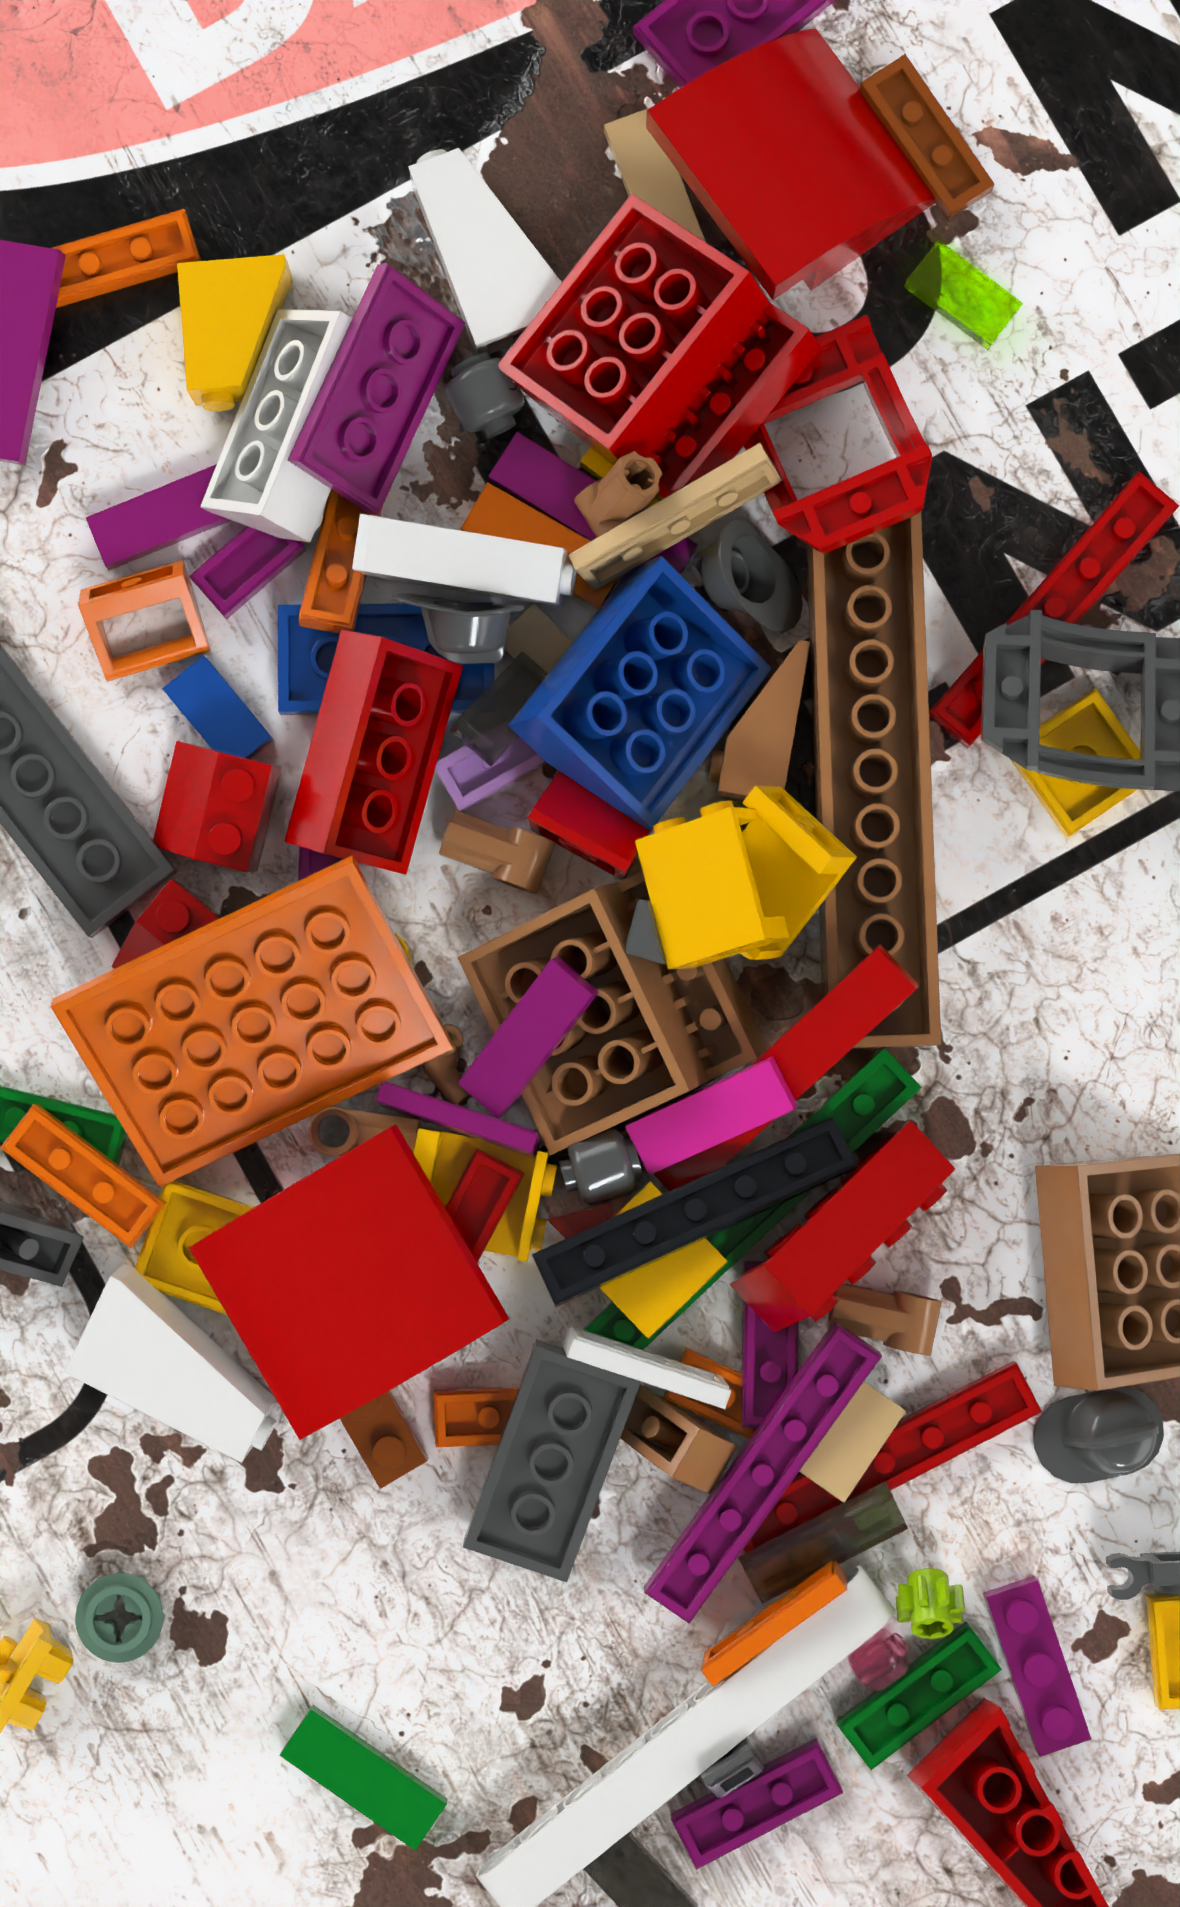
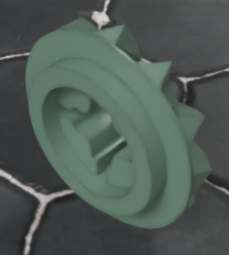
M120 1571L115 1574L99 1577L84 1591L76 1608L75 1624L80 1640L92 1654L105 1661L122 1663L143 1656L154 1646L160 1637L166 1615L163 1613L160 1593L156 1592L146 1582L145 1577H137ZM121 1595L127 1612L142 1615V1617L131 1620L126 1624L125 1631L122 1633V1639H120V1630L117 1629V1622L115 1620L98 1616L113 1611Z

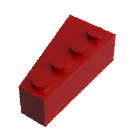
M910 1120L889 1133L857 1164L855 1170L847 1173L840 1180L843 1186L839 1190L837 1188L832 1189L805 1212L804 1218L807 1222L803 1226L800 1223L797 1224L784 1236L779 1237L763 1252L769 1258L767 1261L747 1272L743 1271L729 1285L755 1311L760 1319L762 1318L767 1323L773 1333L808 1317H811L815 1322L818 1321L838 1303L840 1299L834 1292L846 1280L851 1284L856 1283L876 1264L871 1255L882 1243L887 1248L894 1245L912 1227L907 1218L918 1207L923 1212L928 1210L947 1192L946 1187L942 1183L956 1169Z
M983 1698L906 1776L1024 1907H1109L1081 1854L1075 1849L1054 1804L1049 1801L1036 1777V1771L1028 1756L1021 1749L1010 1729L1011 1725L1002 1708Z

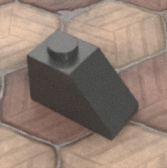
M0 1201V1270L62 1287L84 1236L10 1203Z

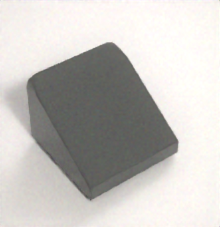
M639 899L628 934L625 953L657 963L667 964L651 901Z
M746 1737L705 1770L701 1777L709 1790L718 1798H723L763 1772L762 1769L765 1767Z

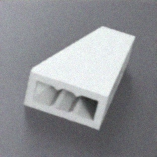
M459 148L449 152L443 149L430 151L422 155L416 164L408 166L412 187L461 317L465 322L475 354L488 352L490 357L508 351L562 282Z
M360 514L352 569L375 579L563 607L564 595L572 596L577 575L573 563L569 562L570 552L564 548Z
M125 1263L110 1275L64 1373L241 1463L253 1447L262 1451L277 1422L269 1417L276 1402L275 1397L157 1288H154L134 1267Z

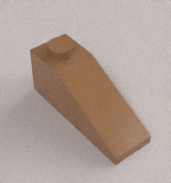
M799 640L728 735L723 751L713 750L708 782L717 783L715 797L743 802L755 785L780 786L785 790L810 641Z

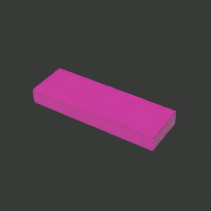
M771 1056L631 1120L625 1125V1128L646 1170L651 1175L795 1110L798 1105L774 1057Z

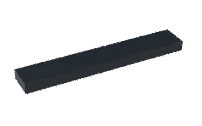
M831 1117L532 1254V1257L556 1308L855 1170L857 1164L834 1117Z

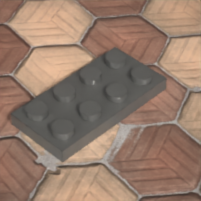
M536 1339L465 1534L463 1548L567 1582L641 1381L568 1358L564 1348Z

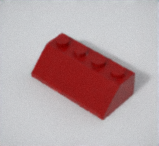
M341 630L284 842L343 859L353 855L358 863L407 875L463 665L384 637Z

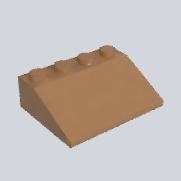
M1180 1154L1035 1166L1054 1386L1099 1391L1180 1377Z

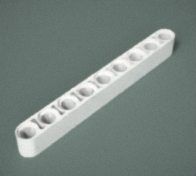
M857 1565L845 1572L847 1574V1590L714 1687L708 1681L494 1853L481 1866L476 1876L500 1907H537L883 1628L894 1616L896 1609L863 1567Z

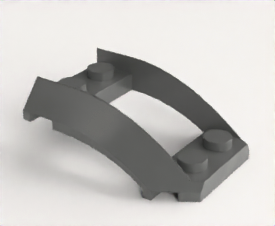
M1031 610L1029 615L1008 626L1005 623L986 633L983 646L981 740L1023 768L1044 775L1106 787L1180 791V638L1156 637V633L1110 630L1072 624L1043 616L1042 610ZM1041 659L1100 671L1141 674L1140 760L1087 755L1039 744Z

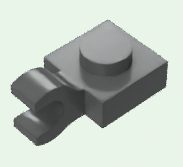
M1180 1552L1140 1553V1557L1114 1553L1106 1557V1564L1110 1568L1123 1567L1128 1570V1579L1124 1584L1107 1586V1592L1113 1598L1119 1600L1131 1599L1148 1583H1151L1153 1586H1159V1592L1180 1594Z

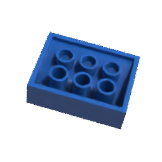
M660 556L628 571L508 726L548 764L647 830L653 829V825L658 823L772 668Z

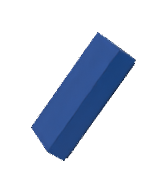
M202 655L162 688L212 750L251 759L274 740L205 655Z

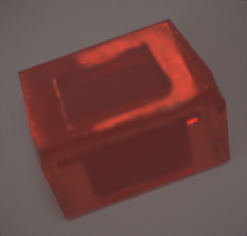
M607 1201L552 1215L547 1220L566 1239L608 1220L614 1214L615 1209Z

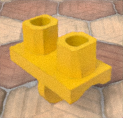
M35 1617L18 1646L17 1642L8 1636H3L0 1641V1733L7 1723L34 1730L44 1713L47 1702L44 1695L29 1689V1685L36 1674L59 1684L64 1680L73 1665L72 1651L52 1638L48 1623Z

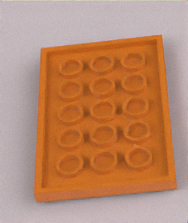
M353 855L53 998L50 1006L159 1187L453 1049L452 1040Z

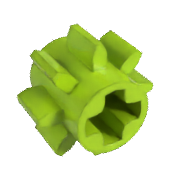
M934 1568L919 1569L908 1575L907 1584L898 1585V1596L895 1597L897 1621H911V1630L914 1635L926 1639L941 1638L953 1631V1623L962 1622V1611H965L963 1586H949L946 1572Z

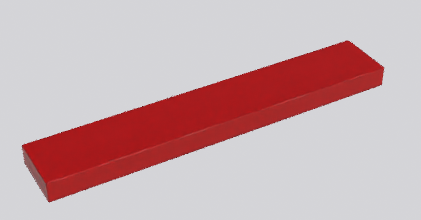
M1138 471L1006 622V626L1029 615L1031 610H1042L1043 616L1077 624L1176 511L1179 505ZM983 650L929 711V716L966 748H969L981 734Z
M880 944L751 1065L773 1056L796 1101L918 988L919 984ZM775 1119L657 1171L653 1175L671 1191L724 1167Z
M1012 1361L902 1418L845 1503L801 1472H798L743 1550L750 1563L1041 1413L1042 1410L1018 1364Z

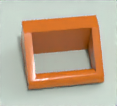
M183 559L80 590L78 607L107 682L211 651L192 583ZM180 598L192 632L191 635L120 656H112L102 620Z

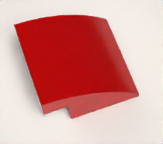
M816 28L782 36L739 54L689 82L647 110V130L772 300L782 295L801 280L812 291L935 204L934 195L864 98L858 84Z
M631 194L498 364L499 370L509 377L523 392L612 465H615L619 458L634 451L645 458H653L662 472L658 483L659 492L655 495V498L661 501L733 459L809 365L821 347L809 328L768 301L750 271L634 194Z
M396 1124L189 1247L299 1440L397 1387L510 1319Z

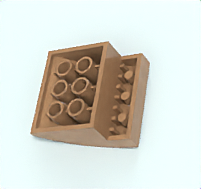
M643 870L617 883L593 888L457 957L493 1035L552 958H561L599 992L521 1094L549 1155L755 1060L768 1049L725 958L696 968L668 969L667 964L657 963L625 953V946L637 901L639 899L650 900Z

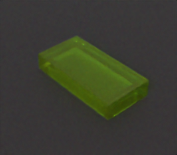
M939 239L904 285L907 290L987 350L990 349L1023 305L1020 300Z

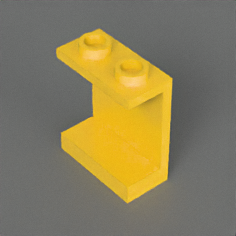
M755 785L742 803L748 808L756 809L758 820L749 822L742 834L764 916H784L790 938L740 953L748 959L760 960L782 957L857 856L782 787Z
M731 800L713 803L700 809L702 816L700 818L686 822L684 817L659 822L653 825L655 834L635 840L668 969L696 968L790 938L784 916H764L740 827L743 824L758 820L755 808L734 807Z
M423 1127L418 1128L413 1154L444 1207L448 1203L476 1148L525 1173L484 1251L515 1256L519 1261L528 1262L530 1249L536 1251L542 1249L547 1219L537 1217L540 1197H551L557 1165L547 1163L549 1152L538 1150L536 1158L470 1136Z

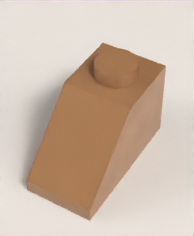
M641 1383L620 1437L621 1440L670 1477L709 1494L713 1491L738 1448L735 1443L707 1423L676 1404L663 1399L661 1395Z

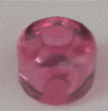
M881 1628L876 1634L849 1654L848 1661L855 1675L867 1688L881 1691L907 1673L909 1667L906 1654L908 1646L901 1635L896 1632L892 1634L889 1630Z

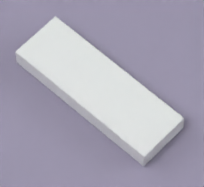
M573 1326L568 1328L562 1345L568 1358L723 1409L726 1408L731 1394L729 1385L721 1375Z

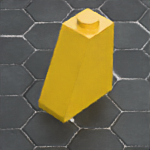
M285 254L177 263L186 388L195 406L202 405L203 409L209 411H225L234 408L235 402H242L278 309H283L292 285V272Z

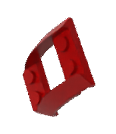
M867 315L815 337L821 347L820 351L744 445L746 451L761 443L782 479L778 485L764 492L777 524L820 553H828L918 514L924 508L932 452L928 444L925 443L908 409L885 355L882 353ZM862 382L897 458L797 500L764 424Z

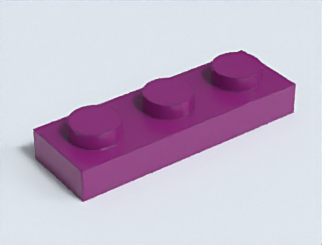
M1032 1576L984 1592L983 1596L1036 1753L1041 1757L1091 1740L1038 1579Z

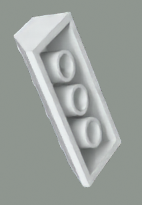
M277 310L200 506L201 508L278 538L311 542L314 532L322 522L323 509L331 489L289 462L288 458L352 321L351 317L341 311Z

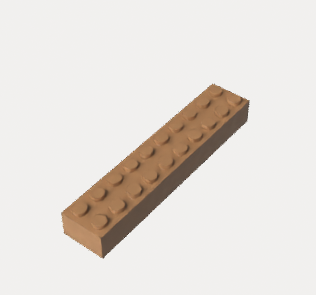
M920 511L910 518L828 553H820L806 544L816 819L857 856L819 906L822 998L880 944L919 984L918 988L852 1049L941 1045L922 520Z

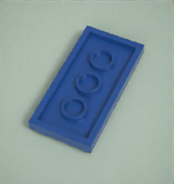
M472 602L470 604H494V602ZM407 603L360 604L354 632L384 637L446 659L438 654L429 642L421 607ZM302 604L278 605V712L280 715L319 714L340 636L338 633L300 627L298 617ZM458 663L463 665L450 713H495V663Z

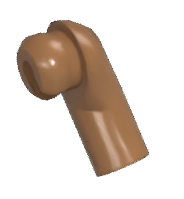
M444 1024L452 1040L453 1049L424 1062L423 1071L450 1103L458 1105L469 1095L458 1084L462 1075L457 1070V1065L464 1039L458 1027L452 1024Z

